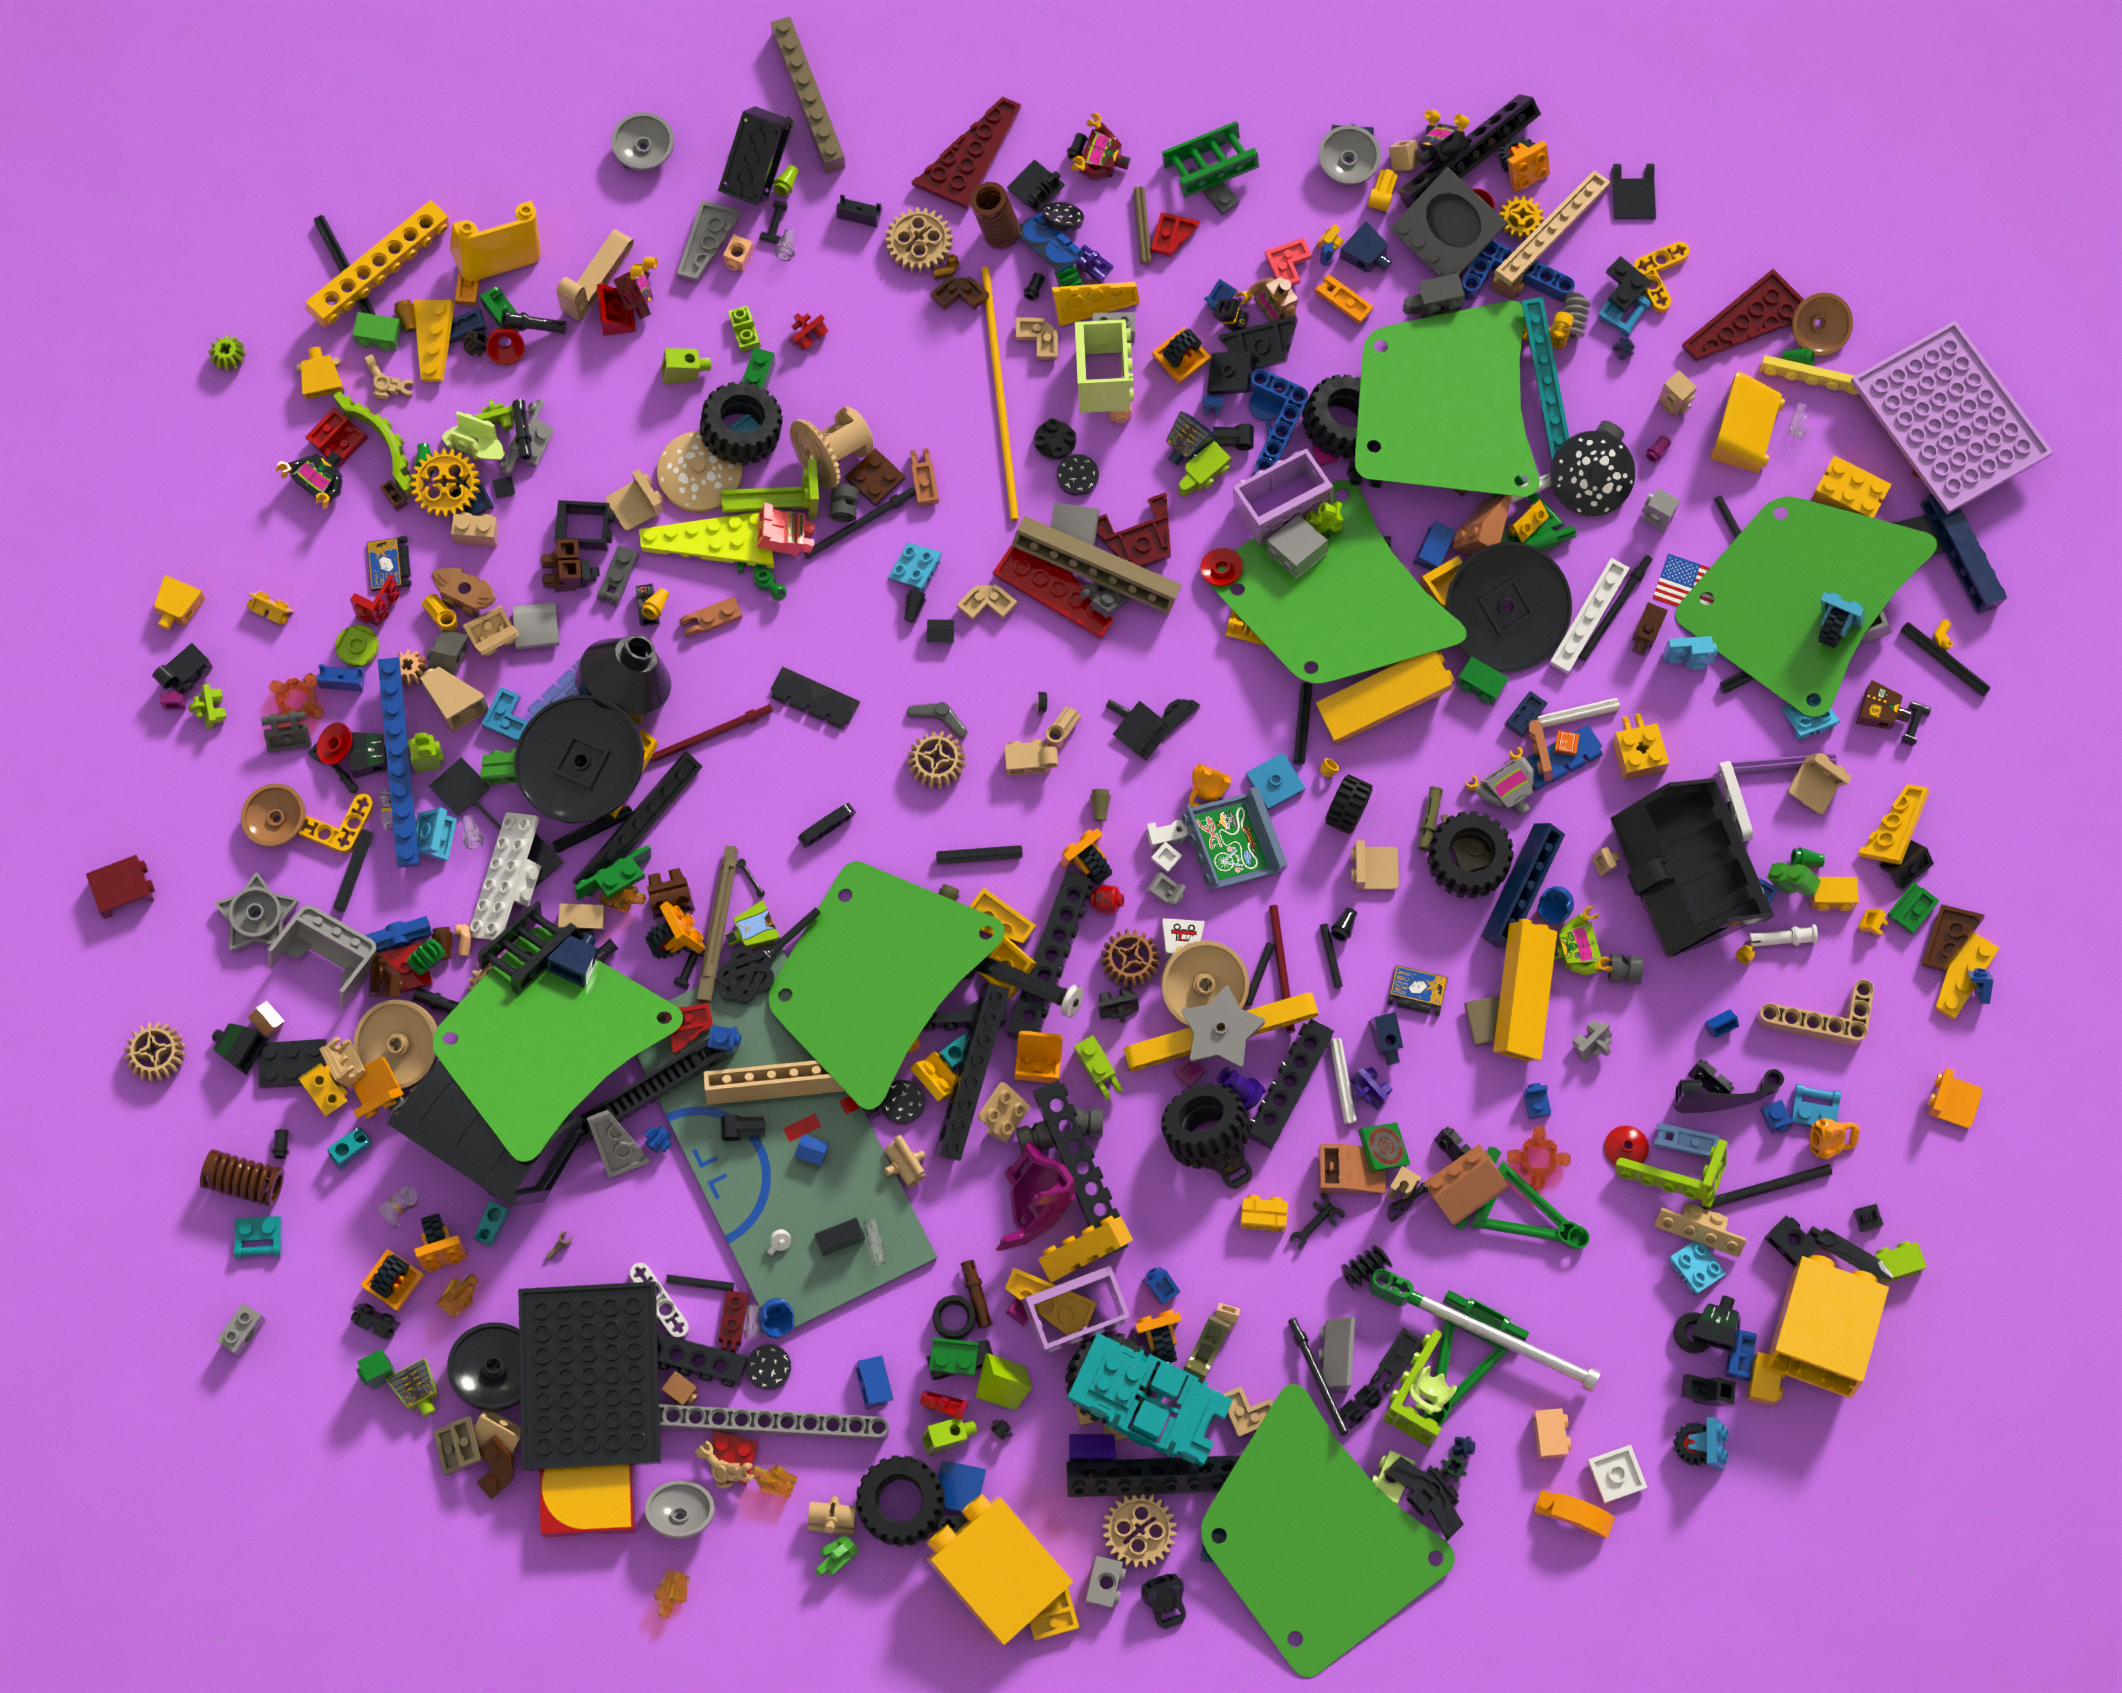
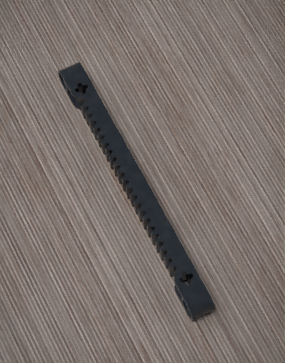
M709 1038L581 1115L580 1117L583 1119L582 1129L585 1131V1134L577 1147L583 1146L585 1142L591 1141L594 1138L587 1117L608 1110L621 1123L633 1113L644 1109L648 1104H652L664 1094H669L671 1090L677 1089L679 1085H683L687 1080H692L694 1076L700 1075L704 1070L711 1069L735 1053L709 1049ZM487 1191L489 1195L496 1197L495 1195Z

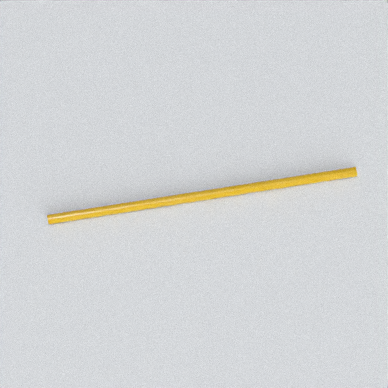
M982 267L983 288L989 293V298L985 300L1010 520L1018 521L1019 515L989 267Z

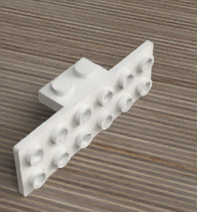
M510 812L505 814L470 924L471 938L493 941L505 930L513 902L523 907L529 906L541 869V865L527 859L540 818L538 816Z

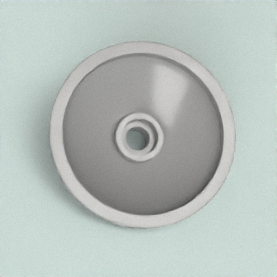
M639 112L628 115L616 125L612 133L611 144L616 158L623 165L635 170H650L660 166L669 158L674 147V136L671 127L663 118L653 113ZM642 146H646V147H647V149H645V150H642V149H640V148H641Z
M1345 125L1337 127L1325 135L1319 147L1318 157L1322 170L1329 178L1341 184L1355 185L1367 181L1375 174L1380 164L1381 151L1377 140L1370 132L1358 126ZM1348 158V159H1350L1352 162H1351V163H1347V162H1345V159Z
M671 1481L657 1487L649 1495L645 1504V1516L649 1526L658 1534L672 1539H686L700 1534L710 1525L714 1517V1501L705 1488L694 1482Z

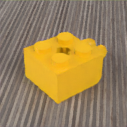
M1635 714L1634 720L1637 728L1631 729L1628 716L1622 717L1621 721L1624 731L1616 732L1613 738V746L1623 780L1665 772L1669 765L1658 723L1644 726L1641 714Z

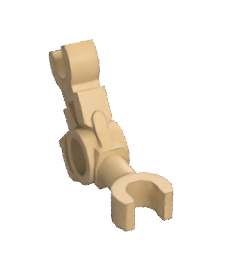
M372 354L365 357L366 364L374 376L373 386L375 391L372 393L374 397L387 400L389 398L388 393L398 395V392L402 393L405 397H412V391H407L405 388L407 386H414L413 380L406 379L401 382L400 378H390L381 373Z
M708 1441L695 1450L699 1458L706 1459L712 1466V1476L717 1481V1487L729 1488L734 1484L733 1481L742 1480L743 1482H750L755 1478L754 1475H749L745 1471L752 1467L751 1463H745L740 1466L739 1463L719 1461L713 1454V1447Z

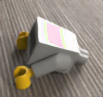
M1517 747L1516 751L1519 755H1514L1510 750L1509 759L1511 761L1480 781L1482 784L1479 785L1476 776H1471V779L1476 782L1474 785H1469L1466 781L1465 784L1469 791H1475L1485 802L1503 808L1514 806L1518 814H1522L1530 808L1524 798L1533 793L1534 770L1526 758L1522 757V748Z

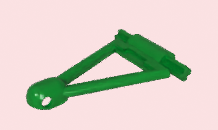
M1518 475L1514 479L1518 487L1528 483L1522 475ZM1537 492L1527 496L1533 505L1538 500H1541L1549 517L1523 544L1546 552L1559 546L1558 543L1577 537L1573 526L1554 531L1553 529L1564 525L1561 519ZM1492 493L1493 497L1501 495ZM1505 522L1501 542L1521 543L1518 536L1511 537L1506 532Z
M1489 1146L1487 1153L1496 1164L1501 1151ZM1502 1160L1498 1170L1504 1180L1507 1179L1558 1228L1554 1230L1487 1218L1497 1196L1473 1212L1476 1213V1216L1470 1227L1559 1241L1574 1249L1585 1248L1590 1238L1588 1231L1584 1227L1563 1217ZM1471 1214L1456 1225H1451L1463 1231Z
M1448 1290L1443 1302L1462 1311L1465 1315L1525 1342L1529 1332L1511 1323V1318L1471 1297L1467 1300ZM1446 1320L1444 1321L1435 1377L1443 1373L1446 1382L1455 1326L1496 1347V1349L1457 1386L1454 1395L1444 1404L1441 1411L1433 1412L1431 1415L1426 1413V1411L1424 1412V1418L1436 1421L1438 1426L1445 1422L1451 1408L1510 1351Z

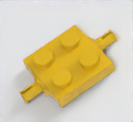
M1003 937L1001 943L988 955V957L1029 974L1037 964L1007 937ZM979 972L990 983L1010 989L1007 998L1012 999L1019 990V988Z

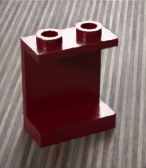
M137 855L86 873L99 913L104 919L111 917V910L145 897L150 902L154 900L152 893L156 891L151 879L147 881L145 873H148L144 860L140 861Z

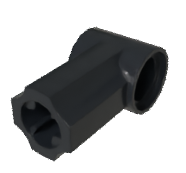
M1238 424L1235 427L1213 426V433L1218 436L1215 442L1219 446H1233L1243 451L1254 448L1253 425Z
M721 1116V1140L737 1141L746 1137H765L764 1116Z

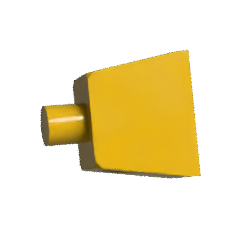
M321 347L309 348L310 359L301 361L302 394L305 400L335 394L339 391L345 392L331 355L322 356Z
M165 575L154 604L155 610L162 616L157 625L169 631L174 621L182 625L187 624L204 602L205 596L203 592Z

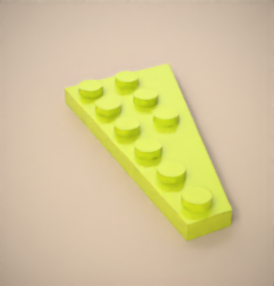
M760 512L639 529L642 552L665 555L675 553L681 554V557L698 556L704 560L727 563L737 561L745 562L750 566L760 564L767 565V568H774L772 551L757 548L758 515Z

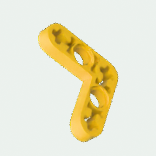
M1684 242L1673 243L1644 255L1634 262L1633 266L1649 280L1656 282L1658 286L1653 290L1648 288L1644 292L1646 298L1651 302L1652 309L1657 313L1667 312L1671 305V297L1658 273L1687 260L1690 249ZM1677 249L1684 251L1682 256L1680 253L1675 254ZM1657 256H1663L1666 258L1667 262L1665 264H1659L1656 262L1655 258ZM1639 265H1642V267L1647 266L1646 270L1638 269ZM1658 297L1661 302L1665 301L1664 306L1662 304H1657Z
M1557 312L1552 327L1549 328L1552 348L1563 349L1566 347L1574 317L1567 312ZM1524 324L1522 339L1528 341L1526 325Z
M367 794L356 796L339 829L306 816L303 825L308 822L309 827L315 830L314 836H312V830L307 828L304 831L301 829L298 835L339 853L348 854L354 849L360 832L364 829L374 809V803ZM366 800V802H367V804H368L369 806H368V807H365V806H364V807L362 808L361 814H362L364 817H361L359 814H357V813H359V811H360V809H361L359 803H360V802H361V803H364V801ZM351 819H358L360 821V825L356 829L348 827V822ZM325 829L329 830L331 833L330 837L326 840H321L319 833ZM346 830L350 833L347 838L349 845L341 847L340 841H345L347 837L346 832H344Z

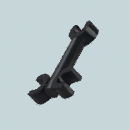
M1324 1193L1320 1196L1325 1201L1323 1205H1319L1316 1201L1312 1204L1313 1208L1320 1212L1301 1232H1294L1290 1236V1241H1293L1296 1237L1302 1240V1243L1298 1246L1299 1250L1305 1246L1306 1238L1327 1217L1329 1223L1333 1226L1337 1225L1336 1220L1333 1219L1334 1214H1339L1342 1218L1345 1217L1344 1211L1340 1208H1335L1329 1202V1197Z

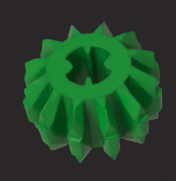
M1074 264L1060 274L1054 269V275L1059 287L1083 285Z
M428 939L409 955L407 963L418 975H423L439 963L445 956V950L435 939Z

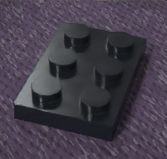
M315 1039L266 1043L259 1054V1087L303 1086L298 1079L320 1063L323 1067L327 1065L319 1050L322 1046L327 1045V1040Z

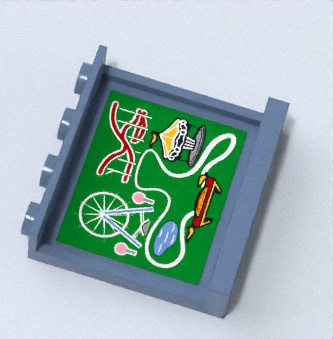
M1258 787L1250 788L1246 794L1195 807L1187 804L1181 812L1182 823L1189 832V842L1192 846L1194 845L1197 863L1202 867L1204 882L1209 886L1211 892L1280 874L1288 866Z

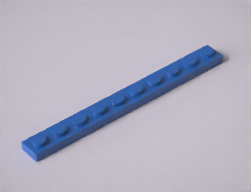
M400 658L377 659L397 867L420 866Z

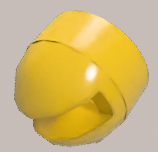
M1328 758L1320 766V772L1324 777H1333L1339 770V766Z
M1744 945L1735 952V955L1741 963L1748 965L1754 959L1755 951L1752 950L1751 946Z

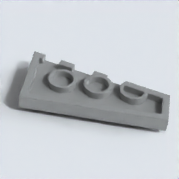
M701 200L677 271V277L698 282L742 215L741 210Z

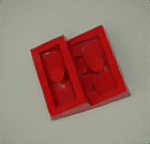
M333 408L305 436L306 440L326 458L332 451L341 456L343 459L337 465L339 468L368 439L366 433L352 424L349 418L336 408Z

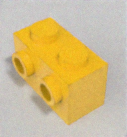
M320 1063L298 1079L326 1117L347 1102L345 1096L348 1093L342 1084H335L329 1066L323 1067Z

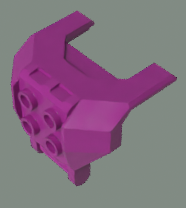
M1028 1142L1025 1145L1021 1156L1013 1166L1008 1167L1005 1171V1176L1013 1186L1011 1190L1013 1220L1019 1230L1003 1236L1000 1240L1001 1243L996 1248L997 1251L1028 1244L1043 1232L1052 1228L1075 1199V1181L1065 1165L1044 1156L1037 1145L1032 1142ZM1030 1160L1031 1163L1026 1168V1170L1021 1174L1020 1170L1023 1168L1026 1162Z

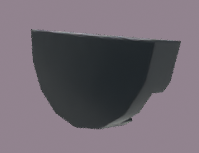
M1176 699L1169 703L1163 715V719L1173 727L1169 733L1200 707V704L1194 700Z

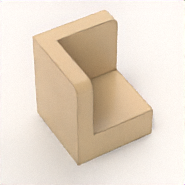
M1416 140L1398 141L1388 147L1393 171L1412 170L1420 165L1417 159L1419 152Z

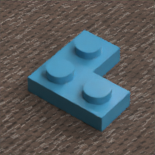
M500 687L481 723L482 727L518 742L522 731L528 724V721L512 715L521 699L520 695Z

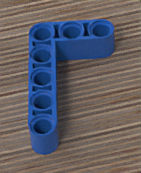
M1492 241L1471 263L1463 278L1464 298L1468 300L1475 299L1479 295L1491 270H1496L1514 250ZM1490 251L1493 255H1487L1485 252ZM1537 261L1528 269L1530 273H1524L1522 283L1561 302H1565L1566 294L1573 292L1575 287L1574 280L1571 277ZM1476 268H1481L1484 272H1478ZM1541 278H1547L1549 282H1544ZM1467 285H1473L1475 288L1469 289ZM1560 287H1566L1568 291H1563Z
M1257 369L1252 373L1249 389L1254 394L1283 407L1256 461L1253 476L1260 471V467L1268 469L1280 460L1308 400V392L1304 387L1264 369ZM1261 379L1264 383L1258 384L1255 380ZM1274 388H1280L1283 392L1277 393ZM1293 397H1300L1303 401H1295ZM1291 414L1294 419H1287L1284 415ZM1276 432H1283L1286 436L1279 437ZM1273 448L1277 454L1271 455L1267 450Z

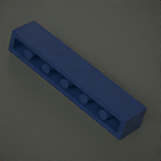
M1929 494L1920 505L1977 614L1999 607L2007 599L2005 590L1999 583L1994 569L1989 564L1984 550H1982L1975 533L1967 522L1965 514L1961 508H1958L1947 515L1933 494Z
M1534 823L1483 930L1481 937L1495 947L1506 948L1509 923L1518 922L1519 919H1526L1565 834L1551 823Z

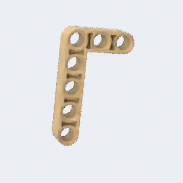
M616 229L613 230L577 282L568 277H564L557 287V297L563 313L578 321L583 320L598 298L597 284H608L632 249L634 239Z
M1866 979L1858 980L1850 991L1846 1018L1767 1003L1761 1007L1756 1019L1758 1024L1764 1028L1856 1046L1863 1041L1868 1032L1874 986ZM1857 988H1863L1867 995H1860ZM1854 1009H1860L1863 1012V1016H1857ZM1763 1012H1770L1773 1019H1766ZM1785 1016H1791L1795 1023L1789 1024L1785 1020ZM1807 1021H1814L1817 1028H1810ZM1829 1025H1835L1838 1028V1033L1830 1031ZM1851 1029L1857 1030L1860 1033V1037H1854L1851 1034Z

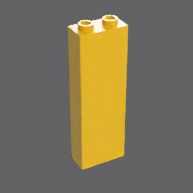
M1434 651L1403 660L1316 702L1317 708L1335 745L1452 690L1453 685L1451 682L1455 680L1449 669L1445 670L1442 664L1445 660L1441 651Z
M1519 919L1518 922L1509 923L1493 1052L1525 1062L1542 1060L1557 931L1549 929L1547 925H1534L1531 920Z

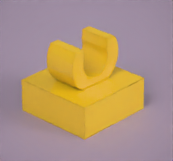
M1336 224L1327 228L1316 245L1322 249L1324 243L1328 245L1331 242L1334 251L1337 247L1340 248L1344 241L1336 235L1341 229Z
M1867 909L1857 928L1862 932L1882 935L1883 932L1879 928L1881 925L1888 924L1887 920L1884 919L1886 913L1881 909Z

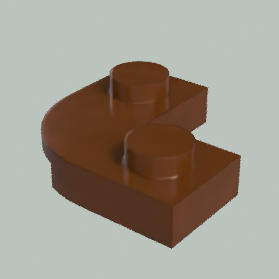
M969 276L967 278L959 277L954 279L949 277L930 293V297L943 310H946L959 298L975 310L989 298V293Z
M496 1435L479 1448L480 1456L492 1469L480 1478L477 1483L490 1499H493L515 1477L513 1464L515 1458Z

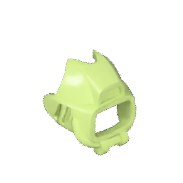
M1430 1366L1422 1367L1419 1370L1410 1388V1394L1416 1402L1415 1406L1419 1409L1422 1408L1429 1415L1433 1412L1441 1411L1444 1404L1451 1399L1457 1389L1455 1385L1448 1387L1443 1373L1436 1377H1431ZM1419 1395L1431 1401L1433 1405L1424 1402L1419 1398Z

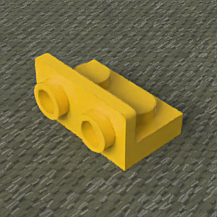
M932 1052L925 1060L916 1062L910 1068L938 1102L950 1098L956 1074L937 1052Z

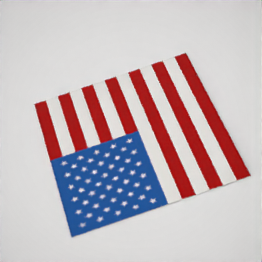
M1668 553L1653 599L1678 607L1685 596L1710 568ZM1705 592L1700 596V602L1704 605H1710L1714 601L1712 593Z

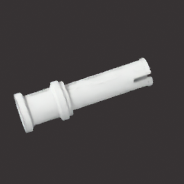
M1815 924L1805 928L1793 926L1791 930L1749 934L1751 947L1787 943L1799 946L1800 943L1809 942L1818 944V932Z

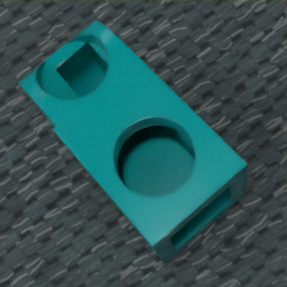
M969 1032L956 1039L939 1054L953 1072L958 1069Z
M357 1128L328 1147V1156L338 1169L342 1170L349 1161L371 1146L372 1140L362 1128Z
M489 1200L474 1239L492 1247L511 1210Z

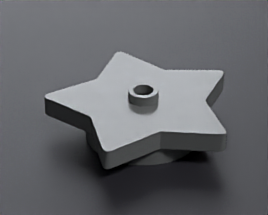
M255 872L245 888L237 895L216 901L214 904L230 923L229 949L234 952L257 942L271 946L284 930L283 923L300 902L298 898L273 893L259 873Z
M1228 985L1208 1005L1183 1008L1181 1010L1194 1033L1190 1054L1191 1062L1220 1057L1239 1068H1243L1246 1042L1265 1024L1264 1018L1240 1009ZM1225 1026L1224 1031H1218L1217 1028Z

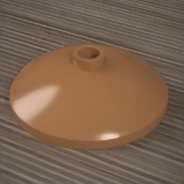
M1819 292L1806 297L1797 306L1792 318V333L1797 344L1802 349L1809 348L1814 350L1815 355L1818 356L1830 355L1840 350L1848 341L1853 328V316L1848 304L1841 297L1827 292ZM1819 319L1820 324L1815 326V321Z
M274 783L262 786L255 790L243 805L241 811L242 828L245 834L258 845L264 847L284 845L295 838L303 827L306 817L304 801L293 788L287 785ZM281 817L280 822L275 823L276 819Z

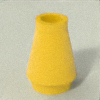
M659 588L655 594L642 604L641 612L646 618L655 620L661 616L666 601L670 596L668 591Z

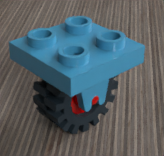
M1707 1417V1427L1694 1422V1424L1686 1423L1687 1426L1679 1428L1680 1432H1676L1675 1436L1677 1437L1673 1440L1675 1444L1674 1450L1684 1462L1701 1466V1463L1709 1464L1715 1470H1725V1464H1728V1451L1725 1450V1441H1728V1428L1719 1419Z

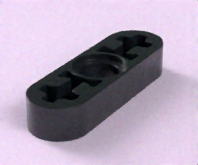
M846 803L803 831L798 836V840L804 848L809 847L850 820L856 814V811L850 803Z

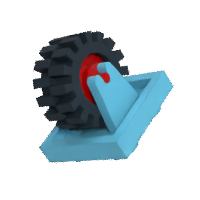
M1824 592L1820 600L1821 608L1825 615L1820 624L1822 630L1819 634L1818 642L1835 649L1840 639L1846 636L1852 624L1862 628L1865 622V613L1862 605L1855 601H1850L1849 603L1842 600V597L1836 593L1830 592L1828 594Z

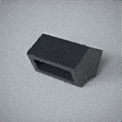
M927 619V642H954V620Z

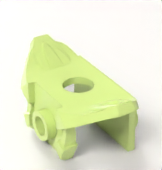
M457 411L458 426L452 427L442 435L445 444L451 450L456 449L472 455L474 459L500 461L505 452L501 443L497 440L495 425L487 420L477 419L471 414Z

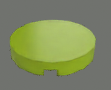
M353 625V627H347L342 630L337 636L335 648L338 657L343 663L357 668L370 664L377 657L379 642L375 633L367 626Z

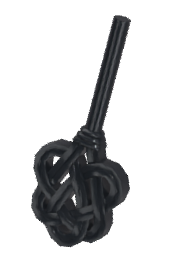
M815 907L770 948L761 949L757 953L750 947L741 946L735 948L730 954L729 962L722 965L717 971L721 998L726 1001H737L740 1004H747L754 999L756 994L770 990L775 980L774 973L769 966L773 963L776 953L816 919L821 912ZM754 974H756V977H755L753 983L751 984V982H752V980H753V977H754ZM765 975H766V976H767V980H766V982H764V983L762 984L763 979H764V977H765ZM744 977L742 982H737V979ZM726 988L731 989L732 992H727Z

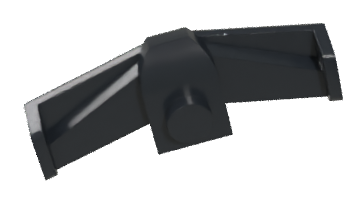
M1400 1456L1383 1472L1412 1491L1406 1500L1421 1516L1430 1510L1446 1541L1464 1525L1446 1495L1444 1487L1435 1478L1430 1477Z

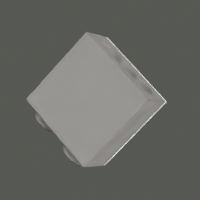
M1297 515L1267 539V552L1288 573H1292L1298 578L1328 553V540L1301 516Z

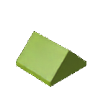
M986 1353L975 1398L1016 1410L1032 1388L1026 1366Z

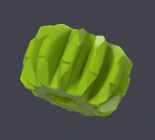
M226 334L222 340L217 336V343L211 342L212 349L208 353L211 356L212 364H216L219 370L224 367L226 371H229L231 366L237 369V363L243 364L244 360L242 357L246 355V352L243 349V343L238 341L237 337L233 336L230 339Z

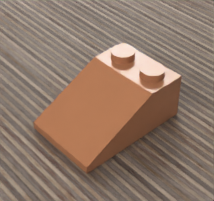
M1501 494L1483 500L1458 528L1454 536L1453 549L1469 557L1483 547L1500 543L1512 495Z

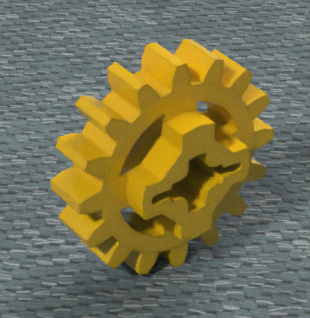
M1525 195L1522 196L1521 200L1514 196L1513 202L1508 199L1506 205H1502L1501 212L1499 213L1508 223L1503 232H1510V238L1517 235L1518 240L1522 236L1527 239L1545 218L1543 217L1544 210H1538L1539 202L1533 204V198L1527 201Z

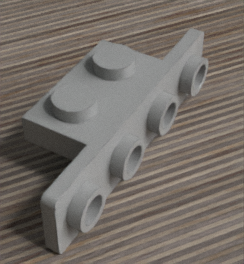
M543 399L532 401L526 410L528 413L529 434L532 436L531 451L533 458L525 462L533 467L537 466L554 431L552 427L537 419L545 402ZM515 438L509 445L511 450L508 456H505L500 464L502 469L499 474L502 476L511 473L517 458H519L518 444L515 443Z

